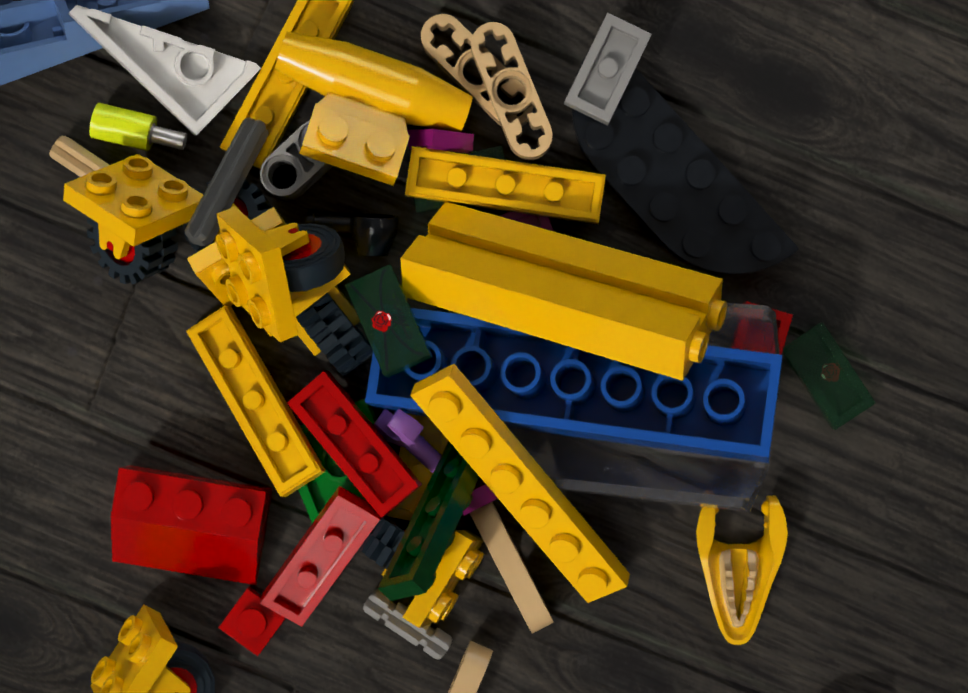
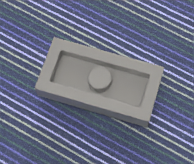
M607 12L564 101V105L608 126L652 34Z

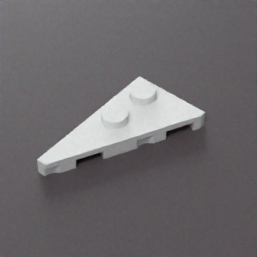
M76 5L69 12V15L194 136L198 135L261 69L254 62L244 61L217 52L215 49L184 41L180 37L144 25L140 26L96 9Z

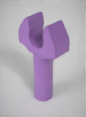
M384 409L374 423V427L388 443L404 446L433 473L442 455L420 435L424 427L416 419L400 409H397L394 415L387 409Z

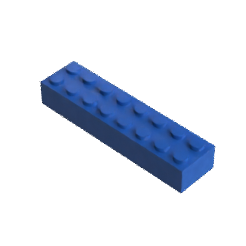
M383 304L385 313L390 315L396 314L400 317L393 305ZM396 306L398 309L401 308L402 311L399 312L404 313L401 314L405 316L402 318L406 319L404 323L410 324L409 327L404 326L409 337H411L409 331L412 332V339L409 340L402 326L394 323L392 320L390 327L410 348L416 352H422L424 355H417L408 350L388 327L386 339L389 371H386L384 333L376 330L365 403L377 410L383 411L387 409L390 412H396L397 409H400L406 414L428 417L410 396L414 384L455 364L508 428L769 463L782 369V355L708 346L702 362H694L684 380L681 381L463 314ZM393 315V320L400 323L398 317Z

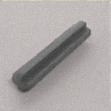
M250 117L245 118L237 130L185 228L188 241L194 245L207 247L212 244L220 229L216 214L231 208L269 135L266 124L261 120H255Z

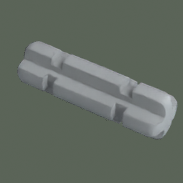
M379 589L373 590L364 603L363 610L365 613L377 621L382 618L386 621L384 624L386 627L415 646L421 644L424 646L423 651L433 658L440 660L446 654L452 644V637L438 627L434 630L430 627L431 624L421 628L416 627L402 618L408 609L407 606L401 602H398L396 605Z

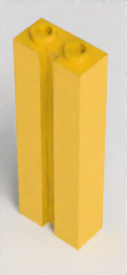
M447 201L429 221L426 237L418 235L400 258L403 297L681 381L684 380L694 362H702L708 348L710 333L712 330L719 331L727 313V302L721 300L722 278Z

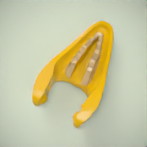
M706 494L704 495L696 529L699 556L719 629L728 643L742 645L747 643L756 631L770 588L780 567L788 536L786 517L776 495H768L761 505V511L764 514L763 536L749 544L722 543L714 539L715 515L719 512L720 506L715 500L714 495Z

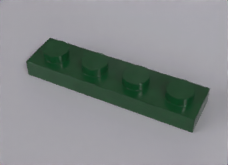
M449 441L378 586V589L390 601L426 593L436 579V570L445 550L452 544L455 538L454 531L463 511L472 501V492L479 476Z

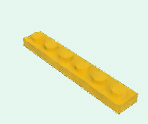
M455 364L414 384L410 394L412 399L587 603L628 586L630 573Z

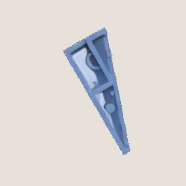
M0 0V86L103 48L69 15V12L76 5L96 9L111 14L113 17L156 29L210 9L209 1Z

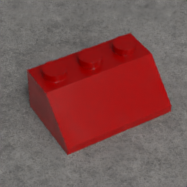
M133 465L120 467L111 511L112 561L256 585L273 489Z

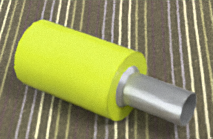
M100 102L96 104L93 110L89 130L91 138L144 151H149L153 143L181 150L186 145L187 133L158 127L157 117L154 115Z

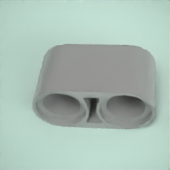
M310 120L301 125L271 153L261 166V183L277 199L284 201L297 199L333 167V165L299 154ZM281 165L294 166L297 171L295 183L287 189H278L273 185V173Z

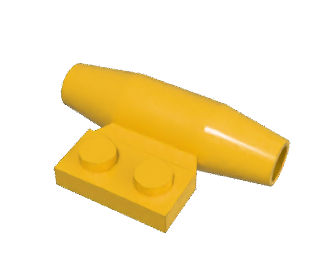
M286 32L275 65V70L325 96L318 103H315L299 154L394 186L410 137L406 124L461 132L473 99L472 95L420 67L345 41Z

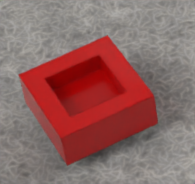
M249 586L218 628L258 657L286 618L261 605L262 595Z

